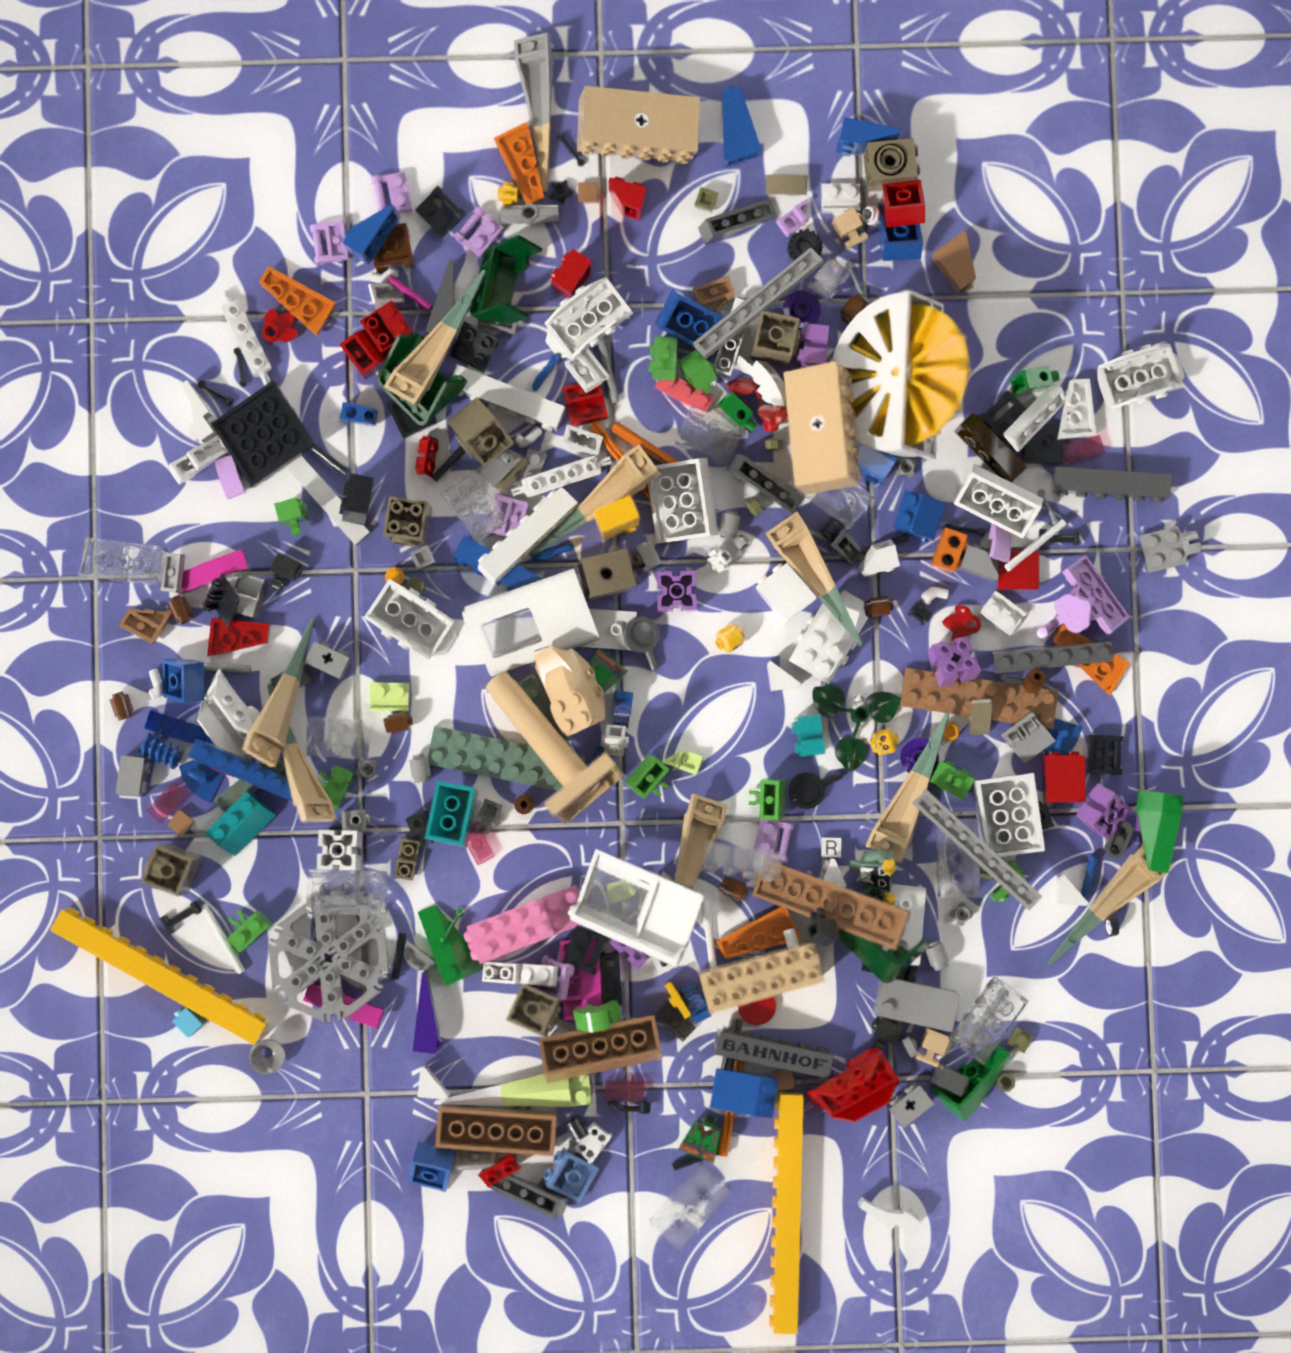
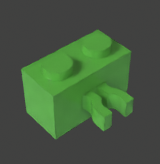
M654 336V344H650V355L653 356V360H649V372H653L652 380L675 381L677 337Z
M697 350L692 351L677 361L683 376L697 391L703 388L706 393L712 389L710 383L715 381L717 377L714 373L716 368L711 361L705 359Z
M297 497L274 503L279 523L285 527L290 526L292 535H302L299 523L308 521L307 515H309L307 504H304Z
M648 754L624 784L643 799L651 791L660 797L662 794L658 792L656 785H662L665 789L669 787L661 779L670 769L657 757Z
M945 759L943 762L938 761L929 783L964 800L975 780L970 777L972 774L962 768L960 771L953 768L955 764Z
M335 765L330 778L322 771H318L317 774L328 781L327 783L321 782L320 784L325 787L324 790L330 798L333 808L340 809L356 773Z
M762 779L760 792L749 790V794L760 797L756 801H749V805L760 803L759 819L780 820L784 818L786 780Z
M238 909L236 913L240 916L243 924L240 921H236L233 917L228 919L231 924L236 925L238 928L227 940L239 953L245 951L273 925L260 910L246 919L243 911Z

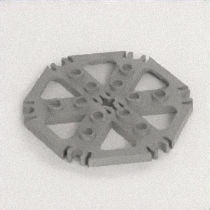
M329 895L326 896L327 901L324 904L321 903L320 897H316V906L314 903L315 898L309 900L276 925L284 929L282 931L274 928V931L279 933V938L276 940L270 938V941L275 943L276 946L268 943L272 989H275L274 993L278 994L280 991H283L284 997L280 1001L285 1002L288 1000L284 1005L323 1022H326L325 1016L328 1022H332L333 1014H337L338 1021H342L343 1016L341 1012H343L344 1020H346L381 993L375 987L384 989L385 986L380 985L379 980L380 978L388 979L389 977L386 974H382V971L390 974L384 925L380 923L378 926H374L373 922L378 917L376 915L370 917L374 914L373 912L333 895L332 904V899ZM338 908H343L357 914L360 921L356 926L338 938L335 911ZM307 912H312L315 916L317 942L300 936L291 930V925ZM371 939L377 940L379 950L378 965L371 966L350 957L351 954ZM281 951H287L308 960L307 963L287 978H282L279 974L278 954ZM326 954H335L332 958V963H323L326 960ZM341 975L360 982L367 988L366 993L351 1005L344 1004ZM320 979L322 1007L314 1009L300 1003L297 996Z

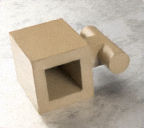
M854 208L835 217L832 221V225L840 240L849 236L850 240L844 242L847 249L868 239L866 232L860 235L857 233V231L861 230L864 221L860 212H856Z
M926 1027L919 1043L921 1047L926 1049V1052L924 1054L918 1051L915 1059L938 1067L940 1060L933 1058L934 1054L937 1053L944 1056L945 1052L948 1053L952 1044L951 1038L944 1033Z

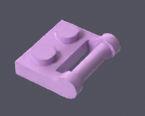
M405 172L371 177L378 202L377 212L386 207L382 184L385 183L388 185L391 204L395 206L398 213L413 211Z
M476 207L473 211L474 214L461 230L453 235V238L481 259L485 250L493 244L504 228L485 214L483 210ZM479 218L482 219L484 222L472 237L466 240L464 237Z
M343 220L310 226V232L313 233L316 254L314 261L316 265L349 260L348 250L342 243L344 241L343 236L346 233ZM322 231L326 233L328 255L324 256L320 234Z
M495 494V505L489 526L486 527L485 531L507 537L506 534L513 527L516 529L520 525L522 518L526 516L529 503ZM507 503L508 506L502 528H496L502 505Z
M760 819L752 855L787 863L788 857H786L791 830H794V824ZM778 827L784 828L779 855L773 854Z
M545 955L541 960V965L558 966L557 970L561 971V975H557V986L537 985L536 989L557 999L566 1000L570 976L574 973V966L560 963L554 960L553 957Z

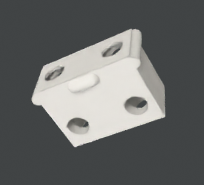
M595 1122L588 1128L589 1135L579 1140L573 1148L584 1156L588 1163H592L612 1137L611 1132L608 1133ZM593 1129H596L598 1134H594ZM581 1145H585L586 1149L583 1150Z

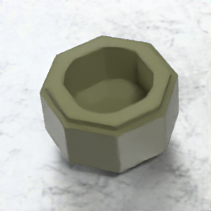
M779 438L765 440V450H782L783 440Z
M755 497L746 501L748 510L754 516H758L763 512L764 509Z
M418 577L410 578L406 583V589L409 591L412 588L421 595L425 591V584Z
M1001 1072L996 1079L995 1085L1002 1092H1010L1015 1087V1079L1010 1073Z

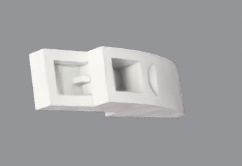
M735 297L731 312L745 300ZM746 327L719 348L714 363L716 372L731 376Z
M739 355L735 362L741 366L740 370L742 372L750 374L753 377V381L760 385L757 391L762 395V399L767 403H772L774 406L787 407L785 384L777 372L766 361L756 360L755 362L748 356Z
M484 962L482 981L557 986L558 966Z

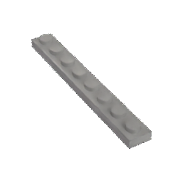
M810 247L693 342V346L707 359L759 317L761 310L766 311L823 265V259Z
M926 789L912 803L1029 911L1043 897Z

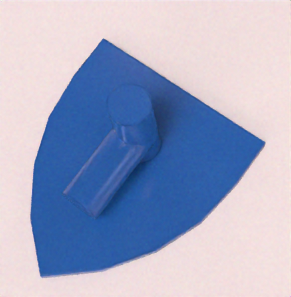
M1055 718L1053 729H1047L1055 739V742L1044 749L1045 755L1048 756V752H1060V755H1067V752H1070L1076 745L1082 726Z
M190 761L180 765L181 776L187 787L195 795L211 803L225 774L197 761Z

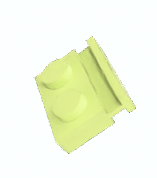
M370 682L369 710L409 711L410 683Z

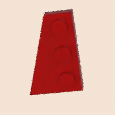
M211 618L207 656L210 657L268 644L270 624L232 620L230 627L227 628L222 619Z

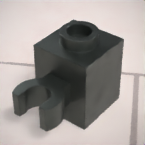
M277 553L270 571L278 574L272 587L282 590L286 578L295 581L296 578L298 579L303 570L301 568L302 564Z
M422 811L405 820L412 836L420 835L419 844L423 848L425 847L424 839L429 817L426 811Z
M817 907L818 913L811 912L810 918L812 921L805 925L809 944L829 946L840 938L836 921L825 918V909Z
M875 1017L871 1024V1028H873L871 1032L878 1036L872 1048L882 1050L886 1041L895 1045L903 1027L888 1018Z

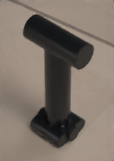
M1039 529V537L1043 535L1047 531V529ZM1074 532L1073 535H1054L1041 545L1039 549H1047V543H1073L1074 546H1078L1079 532Z
M196 901L191 902V907L171 919H168L167 915L159 918L169 935L176 932L173 927L174 925L194 913L198 915L202 912Z

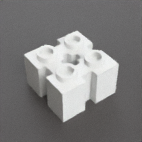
M319 830L318 846L323 847L322 854L317 855V870L338 871L340 866V870L361 871L362 856L357 855V848H362L363 833L342 830L340 835V832L334 830ZM341 848H342V849H343L342 853H341V854H338V853H337L338 849H341Z

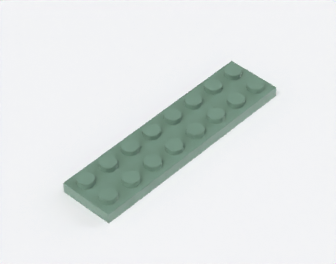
M434 726L428 753L430 765L556 791L563 788L530 745ZM579 756L580 759L585 763L586 757Z

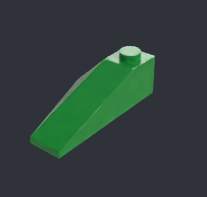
M1138 790L1136 812L1139 817L1140 832L1143 837L1144 852L1149 871L1169 873L1182 814L1183 795Z
M437 905L418 912L445 986L483 969V965L479 963V960H472L468 942L465 941L464 936L455 926H453L447 936V941L445 943L440 941V937L445 934L451 921Z
M995 1044L977 1055L976 1059L972 1062L959 1066L960 1069L956 1072L970 1078L963 1097L938 1085H935L931 1091L953 1114L966 1122L982 1103L1010 1059L1011 1054Z

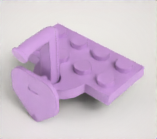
M1085 554L1062 571L1073 589L1070 594H1065L1055 601L1054 609L1058 616L1050 620L1043 627L1038 628L1037 635L1040 638H1046L1049 632L1063 623L1071 632L1078 633L1090 625V621L1096 620L1105 634L1109 635L1128 620L1130 616Z

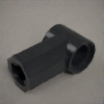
M575 1115L565 1123L573 1142H577L589 1135L586 1128L587 1122L584 1117Z

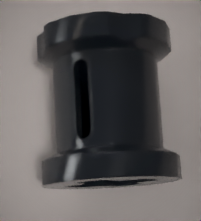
M830 517V522L819 533L828 541L833 542L835 535L840 529L843 530L844 526L837 519Z
M917 601L907 615L915 617L923 626L929 620L933 611H928Z

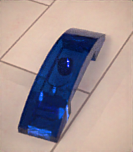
M150 710L144 729L191 744L194 743L196 738H199L214 745L202 726Z

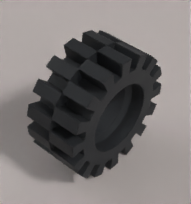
M800 229L798 233L795 232L791 236L787 249L790 259L792 258L794 261L802 255L798 250V244L802 241L810 242L813 250L821 256L823 241L822 239L820 240L819 234H815L814 230L810 232L809 229H805V231Z

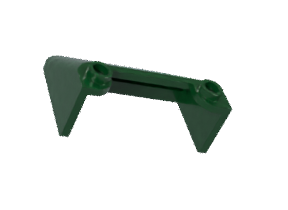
M420 333L399 334L378 373L377 381L379 386L418 425H426L464 389L468 381L461 375H454L448 381L438 371L429 391H426L418 406L385 389L384 385L393 370L424 340Z

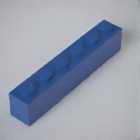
M464 535L453 556L457 558L456 563L463 567L469 565L474 568V573L483 576L478 570V560L485 553L489 554L492 550ZM516 565L496 585L500 586L502 583L507 586L506 590L510 591L543 578Z
M199 738L195 739L188 754L190 759L293 801L288 776Z

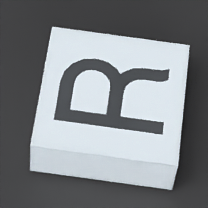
M821 837V857H841V838Z

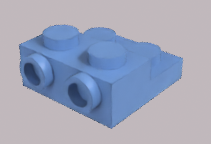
M563 1147L561 1151L555 1153L553 1158L554 1164L551 1169H546L543 1176L545 1179L544 1183L548 1188L581 1202L600 1168L593 1163H588L580 1155Z

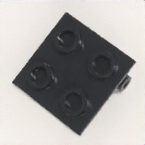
M464 321L450 356L484 373L494 349L499 344V338Z
M221 573L219 578L212 580L203 606L207 612L216 610L227 628H229L240 598L224 574Z

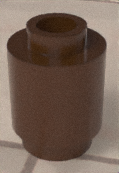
M857 294L854 297H850L840 310L841 319L850 324L857 314L866 308V300Z
M176 595L169 599L170 603L167 605L179 625L194 619L192 609L185 596Z
M888 596L869 598L868 601H864L866 616L890 615V611H893L892 599H888Z
M1040 669L1030 670L1023 680L1024 689L1029 693L1039 692L1046 683V674Z
M123 691L112 694L113 698L109 699L118 721L133 717L134 709L129 695L124 694Z
M406 711L388 715L387 718L383 719L387 733L395 734L411 730V725H413L412 715L407 714Z
M521 795L514 802L515 810L520 814L530 813L535 806L533 798L529 795ZM526 801L528 804L527 808H522L520 803Z
M724 876L719 891L723 892V895L740 901L741 898L745 899L749 889L746 888L747 883Z

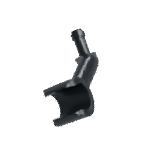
M608 1101V1105L621 1112L649 1114L651 1111V1103H646V1101H639V1106H625L617 1101Z

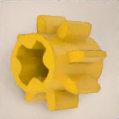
M504 182L503 187H498V201H502L503 206H512L513 202H518L519 191L518 187H514L513 182Z

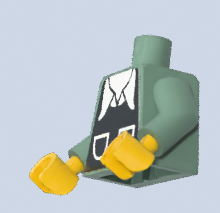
M875 849L864 851L861 861L851 859L849 871L859 872L861 884L871 886L883 898L882 902L894 906L896 896L892 893L889 894L892 888L894 871L896 870L894 866L895 852Z

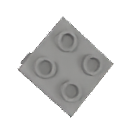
M508 448L487 466L483 467L481 464L475 471L495 487L518 464L521 458Z
M1033 712L1001 734L1006 744L1013 749L1024 764L1055 742V739Z

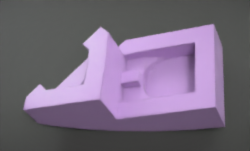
M808 199L796 205L793 210L776 221L786 237H789L803 227L807 216Z

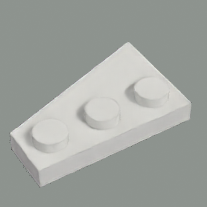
M1090 379L1070 380L1058 439L1096 436Z

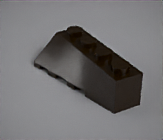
M972 413L955 429L954 433L996 475L1012 483L1027 468L1026 462L1021 456H1016L1011 451L1012 448L1007 442H1002L998 438L999 435L993 428L989 429L984 424L985 420L979 414L975 415Z

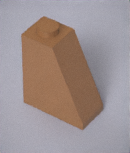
M963 231L933 252L931 256L933 262L957 294L961 291L964 293L969 291L974 286L972 283L976 279L967 233Z

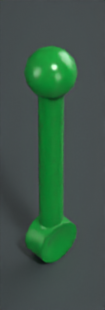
M462 908L456 910V916L445 934L440 937L442 943L447 941V936L458 918L464 915Z

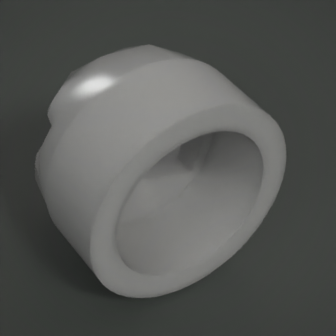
M738 535L734 538V546L739 552L744 550L751 542L744 535Z

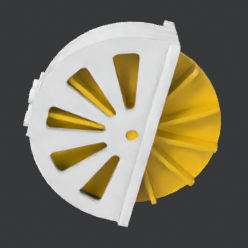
M911 290L888 295L864 308L843 332L830 362H838L851 374L852 383L849 385L854 397V401L851 404L856 416V420L853 423L854 429L857 431L858 439L856 441L858 443L896 456H919L926 459H936L937 436L941 434V429L948 423L957 408H963L964 405L960 402L966 390L968 375L973 374V369L969 368L968 350L965 343L967 338L960 332L957 325L943 313L944 304Z

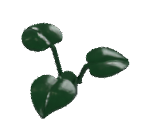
M833 685L816 686L812 691L814 706L821 715L832 718L836 716L838 710L851 713V719L856 723V727L851 739L843 738L836 744L835 755L837 760L848 771H854L863 763L867 754L865 742L861 739L854 740L861 723L869 718L870 713L872 719L878 723L891 721L896 715L901 698L889 692H875L866 699L865 704L867 708L859 706L856 709L841 708L845 702V696L840 688Z

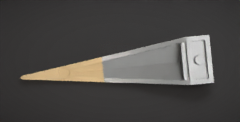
M543 33L514 40V53L534 136L542 187L547 192L554 55L552 54L551 35Z

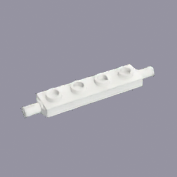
M225 290L220 293L225 302L221 306V310L253 376L261 377L265 386L271 382L267 374L271 371L270 363L239 299L232 300L228 291Z
M592 455L523 478L521 486L511 488L512 494L515 496L525 493L529 498L601 474V467L612 464L611 461H608L611 459L608 456L599 460L596 455Z

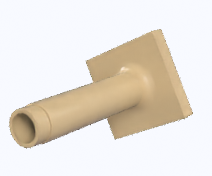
M507 671L501 672L487 684L486 689L491 694L493 700L563 786L544 805L554 817L565 825L625 776L606 752L587 767Z

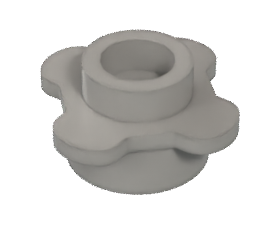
M903 457L898 458V468L895 470L896 475L913 477L916 461L914 459H904Z
M364 758L359 759L356 775L366 778L374 777L377 762L375 760L368 761Z
M960 902L957 908L950 911V916L957 920L958 925L963 926L966 921L973 917V912L966 908L965 903Z

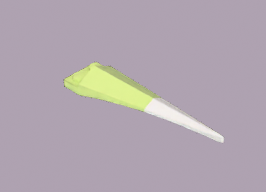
M544 1073L434 1102V1104L544 1107H572L593 1103L589 1074L547 1083Z

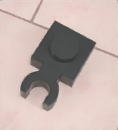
M485 798L477 816L482 818V821L476 825L475 831H478L480 826L483 825L487 829L485 835H488L491 830L489 824L490 822L496 824L503 805Z

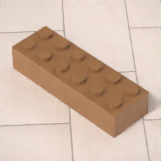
M654 1015L610 1024L611 1028L597 1032L577 1030L538 1038L547 1083L663 1059Z
M440 1105L438 1108L435 1147L554 1156L557 1112L466 1105Z

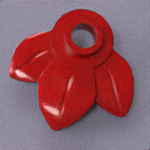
M271 308L265 314V326L262 330V335L266 341L274 343L279 340L286 343L298 336V332L292 328L294 324V315L288 312L278 315ZM274 330L276 332L274 336H269L270 331Z
M956 605L955 614L947 616L942 621V624L948 630L953 631L951 642L957 638L970 637L971 634L977 633L981 628V620L977 616L972 615L970 609L964 605ZM969 621H974L975 626L973 628L968 627Z

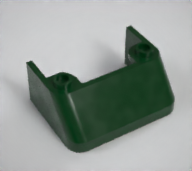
M520 235L488 247L482 255L478 273L479 275L485 269L486 275L472 301L471 315L480 320L508 325L527 319L529 314L511 305L517 274L527 270L530 264V256L542 252L543 248Z
M871 886L862 893V895L874 898L877 895ZM838 928L839 939L881 982L887 984L892 983L929 947L927 942L922 939L910 952L901 945L898 946L897 950L890 948L886 952L878 943Z

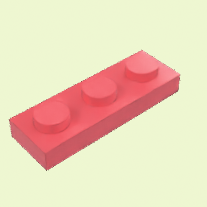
M677 376L675 381L658 380L655 386L658 390L703 415H706L715 397L702 390L697 391L690 383Z

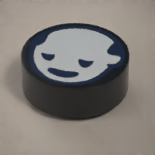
M1107 917L1105 919V928L1108 936H1118L1120 929L1117 919L1115 917Z

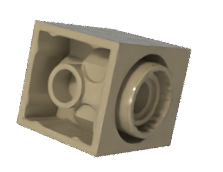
M914 138L867 143L863 153L867 192L882 191V184L917 180V176L920 175L919 163L916 164L918 146L914 145Z
M761 310L751 358L788 366L791 357L795 356L801 332L798 329L800 318Z
M477 397L447 421L457 434L455 438L471 458L475 456L483 467L487 466L514 444L496 417Z
M389 496L383 535L392 543L412 547L427 545L432 515L431 505L427 501Z
M627 548L584 558L579 561L577 567L587 602L628 592L636 587L638 577L636 571H632L631 564H633V558L631 553L627 552ZM601 572L606 573L608 579L603 578Z
M168 843L158 844L146 862L141 882L177 897L188 894L203 857Z
M522 983L506 1020L540 1036L547 1037L559 1018L563 1001Z

